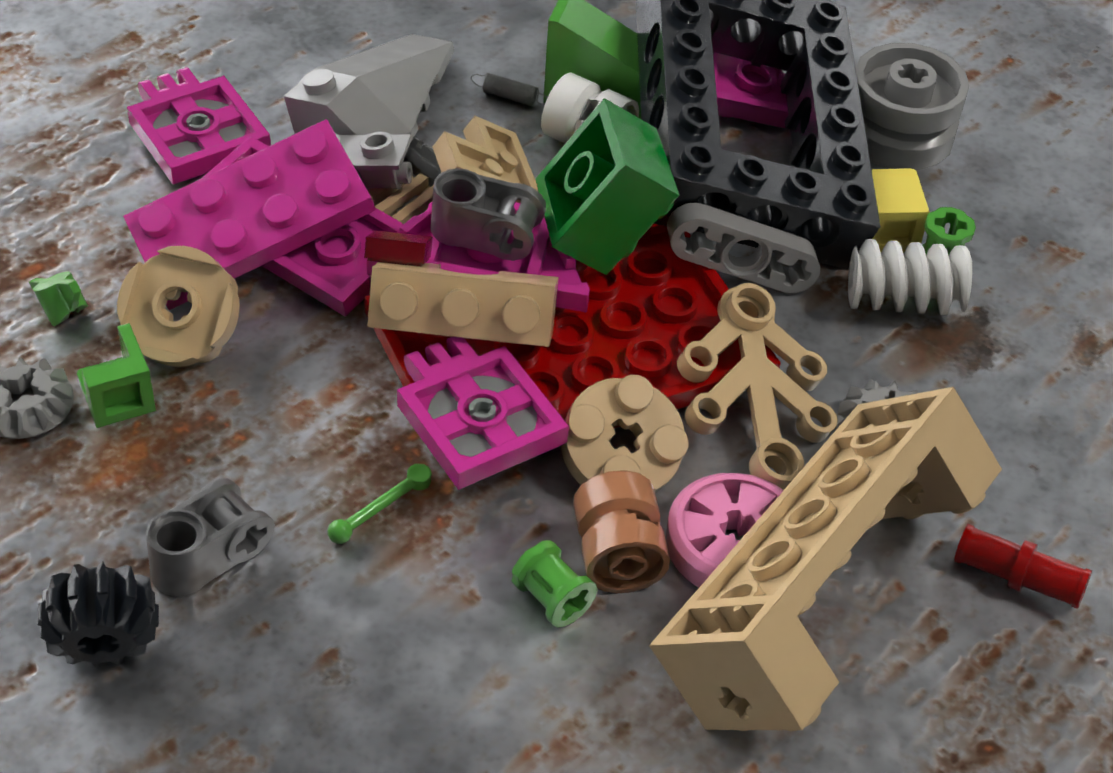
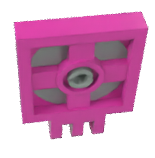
M185 67L176 71L179 84H176L170 74L166 73L157 76L160 90H157L149 79L138 82V90L143 102L127 107L129 124L173 185L208 173L250 136L267 146H271L270 134L225 76L200 83L190 69Z
M453 336L447 339V348L450 355L440 343H435L425 348L426 357L431 366L428 365L418 351L404 356L405 367L415 382L397 389V406L458 490L567 443L568 424L505 346L478 356L463 337Z

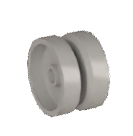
M889 43L874 47L862 55L856 66V75L870 161L876 165L891 169L912 168L921 170L938 165L950 155L959 126V119L970 86L965 70L953 58L937 49L915 43Z

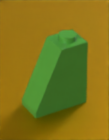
M558 0L548 20L544 95L548 97L557 81L565 74L571 72L598 84L601 92L610 89L638 102V118L641 119L637 33L585 0ZM545 96L543 98V103H546L547 100Z

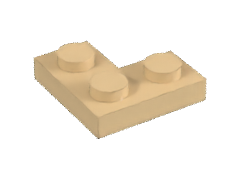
M474 115L463 130L466 140L444 131L432 146L441 173L449 169H467L486 177L510 183L525 184L538 191L536 180L517 134Z

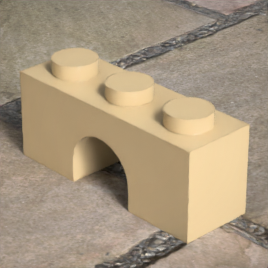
M377 262L372 267L367 327L549 347L553 336L559 277L499 271L498 274L478 275L441 269V264L425 263L420 267Z

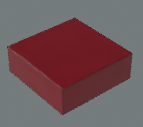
M373 231L366 237L364 258H368L367 261L421 267L431 257L433 237Z

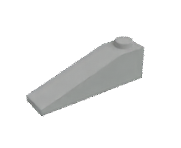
M411 34L317 67L308 72L296 86L284 95L294 134L327 119L333 131L338 135H367L381 131L391 135L411 134L413 140L418 131L417 117L420 112H426L430 105V89L432 85L438 84L441 81L454 52L453 42Z

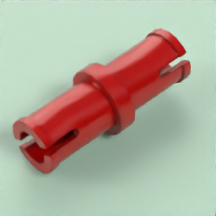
M967 524L954 557V561L957 563H964L1008 580V588L1020 592L1023 587L1068 603L1076 609L1080 606L1092 574L1090 569H1083L1038 552V544L1025 540L1020 545L977 529L971 524Z

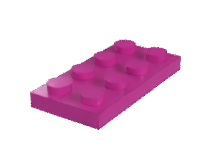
M325 119L140 207L123 217L144 262L153 256L159 255L160 253L157 251L169 246H188L199 249L213 257L235 279L376 209L368 190L328 120ZM181 292L178 300H168L166 303L168 310L188 302V292Z
M250 136L203 177L268 146ZM375 208V211L262 266L346 317L365 299L364 296L370 294L371 275H367V258H364L366 237L373 231L399 233V227L403 223Z

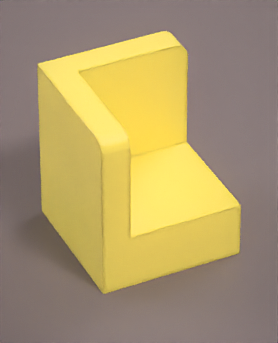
M912 168L872 169L881 226L873 239L879 244L880 252H882L888 241H898L904 253L911 242H922L925 232V221L928 213H930L917 171Z

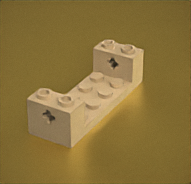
M954 387L858 404L651 642L649 647L705 730L797 731L803 730L813 723L821 713L822 704L839 683L837 677L798 618L799 615L803 614L814 604L816 600L815 593L832 572L848 562L851 557L850 550L867 529L876 525L881 519L895 517L915 519L924 514L947 511L961 514L977 507L986 496L985 491L1001 472L1002 468Z

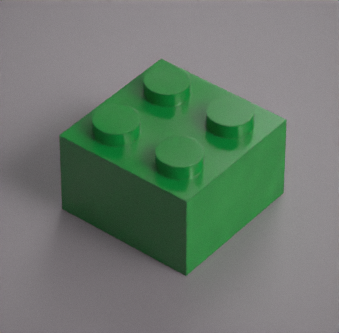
M605 98L535 178L538 191L546 201L547 210L544 216L552 247L605 275L621 259L626 258L633 252L638 240L657 219L667 215L674 201L679 196L657 128Z

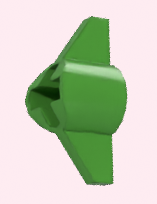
M70 271L61 272L49 278H35L29 282L53 326L68 319L71 312L76 310L78 313L88 307L81 289Z

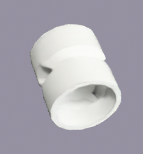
M570 72L562 76L551 90L544 105L541 128L543 134L566 143L604 98L636 117L639 115L638 102L610 89L601 92L598 84Z

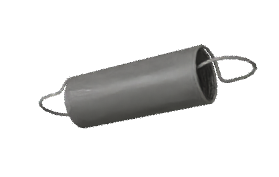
M490 73L479 75L486 76L483 86L476 84L483 88L484 93L533 106L535 100L539 103L538 96L541 93H539L538 87Z

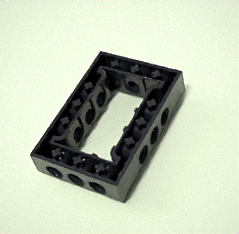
M636 0L641 120L657 128L679 192V196L674 201L671 210L663 218L657 219L654 224L667 227L668 218L675 209L688 203H701L803 237L813 245L819 263L849 269L854 246H857L859 252L866 239H873L881 226L846 7L837 5L831 0ZM715 52L750 61L751 65L756 67L765 65L787 71L780 87L781 93L786 94L788 116L785 120V128L790 129L793 152L789 157V162L792 166L760 159L753 155H744L721 149L713 60ZM698 226L696 232L705 233L704 228ZM753 240L737 242L738 244L758 248L759 243Z

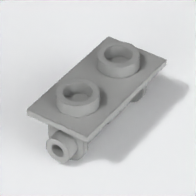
M381 131L367 135L336 134L356 171H360L362 182L366 188L401 189L402 184H410L412 182L411 162H403L412 140L411 134L391 135Z

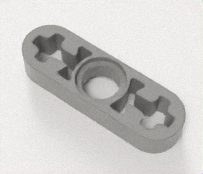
M701 203L684 204L675 209L668 218L667 232L671 248L683 260L785 293H798L810 288L820 275V265L814 247L803 237ZM698 226L703 227L705 233L696 232ZM684 231L693 234L688 238L685 237ZM712 240L716 241V247H714ZM741 240H753L759 243L756 251L749 256L735 257L729 254L730 248ZM798 259L802 260L801 265L795 264ZM782 264L790 265L788 270L783 269Z

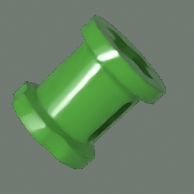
M940 207L928 213L924 225L927 239L922 246L927 254L933 244H943L949 256L955 246H965V243L972 240L976 229L975 222L960 209ZM946 223H950L948 234L945 233L944 229Z
M545 540L525 551L517 560L512 569L513 576L511 581L520 591H529L546 608V618L553 626L557 628L566 627L574 623L590 608L596 598L597 584L587 576H578L561 559V548L553 541Z

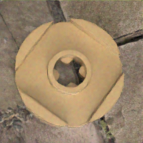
M169 246L158 250L157 252L160 254L151 257L144 264L139 261L128 272L122 282L117 300V314L121 325L130 323L142 354L158 363L175 367L190 366L198 362L207 363L214 360L220 354L222 346L232 336L238 321L240 304L236 280L213 257L199 249L188 246ZM181 292H188L187 301L192 304L189 314L183 315L179 321H173V314L165 309L167 301L178 300Z
M628 375L624 378H610L599 381L589 386L576 398L565 418V422L569 426L568 441L561 445V452L568 470L580 485L593 476L608 471L627 470L640 473L650 479L655 493H657L677 472L682 457L687 452L689 443L682 419L672 402L662 392L652 387V384L646 378L640 375ZM614 426H621L623 429H629L634 433L636 439L633 443L637 451L631 453L625 446L615 449L611 445L610 440L615 435Z

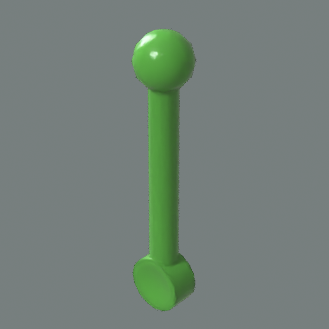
M425 464L411 465L407 470V478L348 519L332 521L327 530L329 539L336 544L348 542L355 528L412 489L424 490L428 488L431 484V469Z

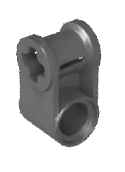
M449 169L440 173L434 180L431 232L439 242L448 246L464 247L492 254L503 260H520L530 253L534 243L532 230L533 227L542 222L547 210L546 201L537 190L525 184L510 183L486 177L467 169ZM516 200H520V206L515 214L514 204ZM513 230V242L511 244H508L507 240L509 238L511 231Z
M221 478L209 483L199 493L174 508L158 514L150 521L146 529L150 576L153 585L163 594L174 597L188 596L199 591L205 584L232 567L250 560L260 553L269 543L274 533V521L264 511H254L241 498L240 488L232 480Z

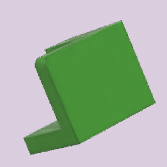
M130 323L117 326L122 351L121 358L81 368L77 371L78 381L96 428L156 411L150 371Z

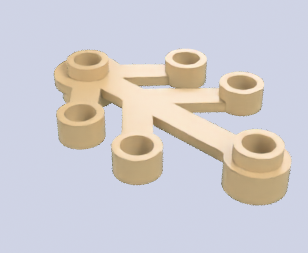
M744 283L730 288L723 294L717 307L720 322L701 341L690 342L677 360L678 370L684 378L691 382H703L709 378L716 368L718 355L735 340L738 339L741 360L708 393H700L693 399L685 411V420L694 432L701 435L712 434L726 418L727 409L747 389L757 448L749 460L750 475L767 480L784 490L803 469L804 459L796 445L787 439L781 438L774 396L798 416L796 428L799 434L810 442L819 443L824 441L836 428L838 420L835 411L829 405L816 401L806 392L814 390L826 376L827 365L824 359L819 354L806 350L775 323V302L767 290L756 284ZM765 345L789 364L786 374L767 358ZM691 357L699 359L704 366L694 363ZM801 366L809 369L813 375L804 372ZM699 409L708 411L713 419L704 417ZM811 417L819 420L823 427L816 425L811 420Z

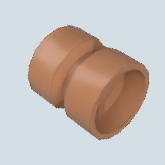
M621 470L608 471L593 476L581 484L574 494L573 506L578 533L582 538L581 550L586 576L591 578L601 591L616 594L642 590L661 580L669 570L670 557L665 534L659 523L660 512L655 489L650 479L640 473Z

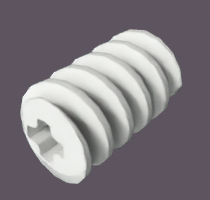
M866 239L859 252L857 246H854L848 273L850 308L857 309L863 294H869L873 310H880L885 296L890 295L892 296L895 312L903 311L908 297H914L917 313L925 314L931 298L937 300L940 315L948 314L953 300H959L962 312H965L970 299L973 274L970 251L966 246L958 245L951 250L948 256L947 249L943 244H933L926 254L920 242H911L903 254L902 247L898 241H888L882 252H880L879 244L875 239Z

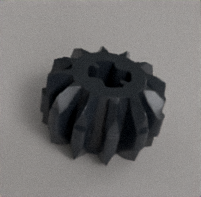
M103 561L97 567L92 568L76 564L73 566L71 574L58 573L51 576L50 585L42 590V602L38 604V626H41V639L46 641L47 653L55 656H65L66 662L72 665L82 661L92 662L95 668L101 662L109 661L120 665L123 664L125 656L137 657L143 655L146 652L147 644L155 640L156 627L159 625V605L155 604V592L151 588L150 577L141 574L134 575L132 567L128 565L114 569L106 567Z

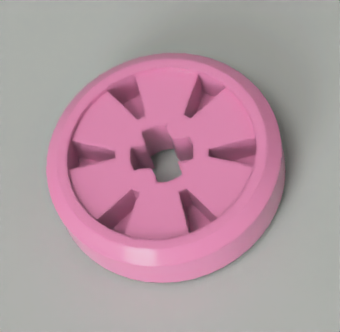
M742 473L713 474L689 484L673 501L668 516L666 543L674 566L689 582L699 588L740 541L736 540L734 533L725 535L726 530L735 529L738 536L745 535L783 492V489L762 478Z

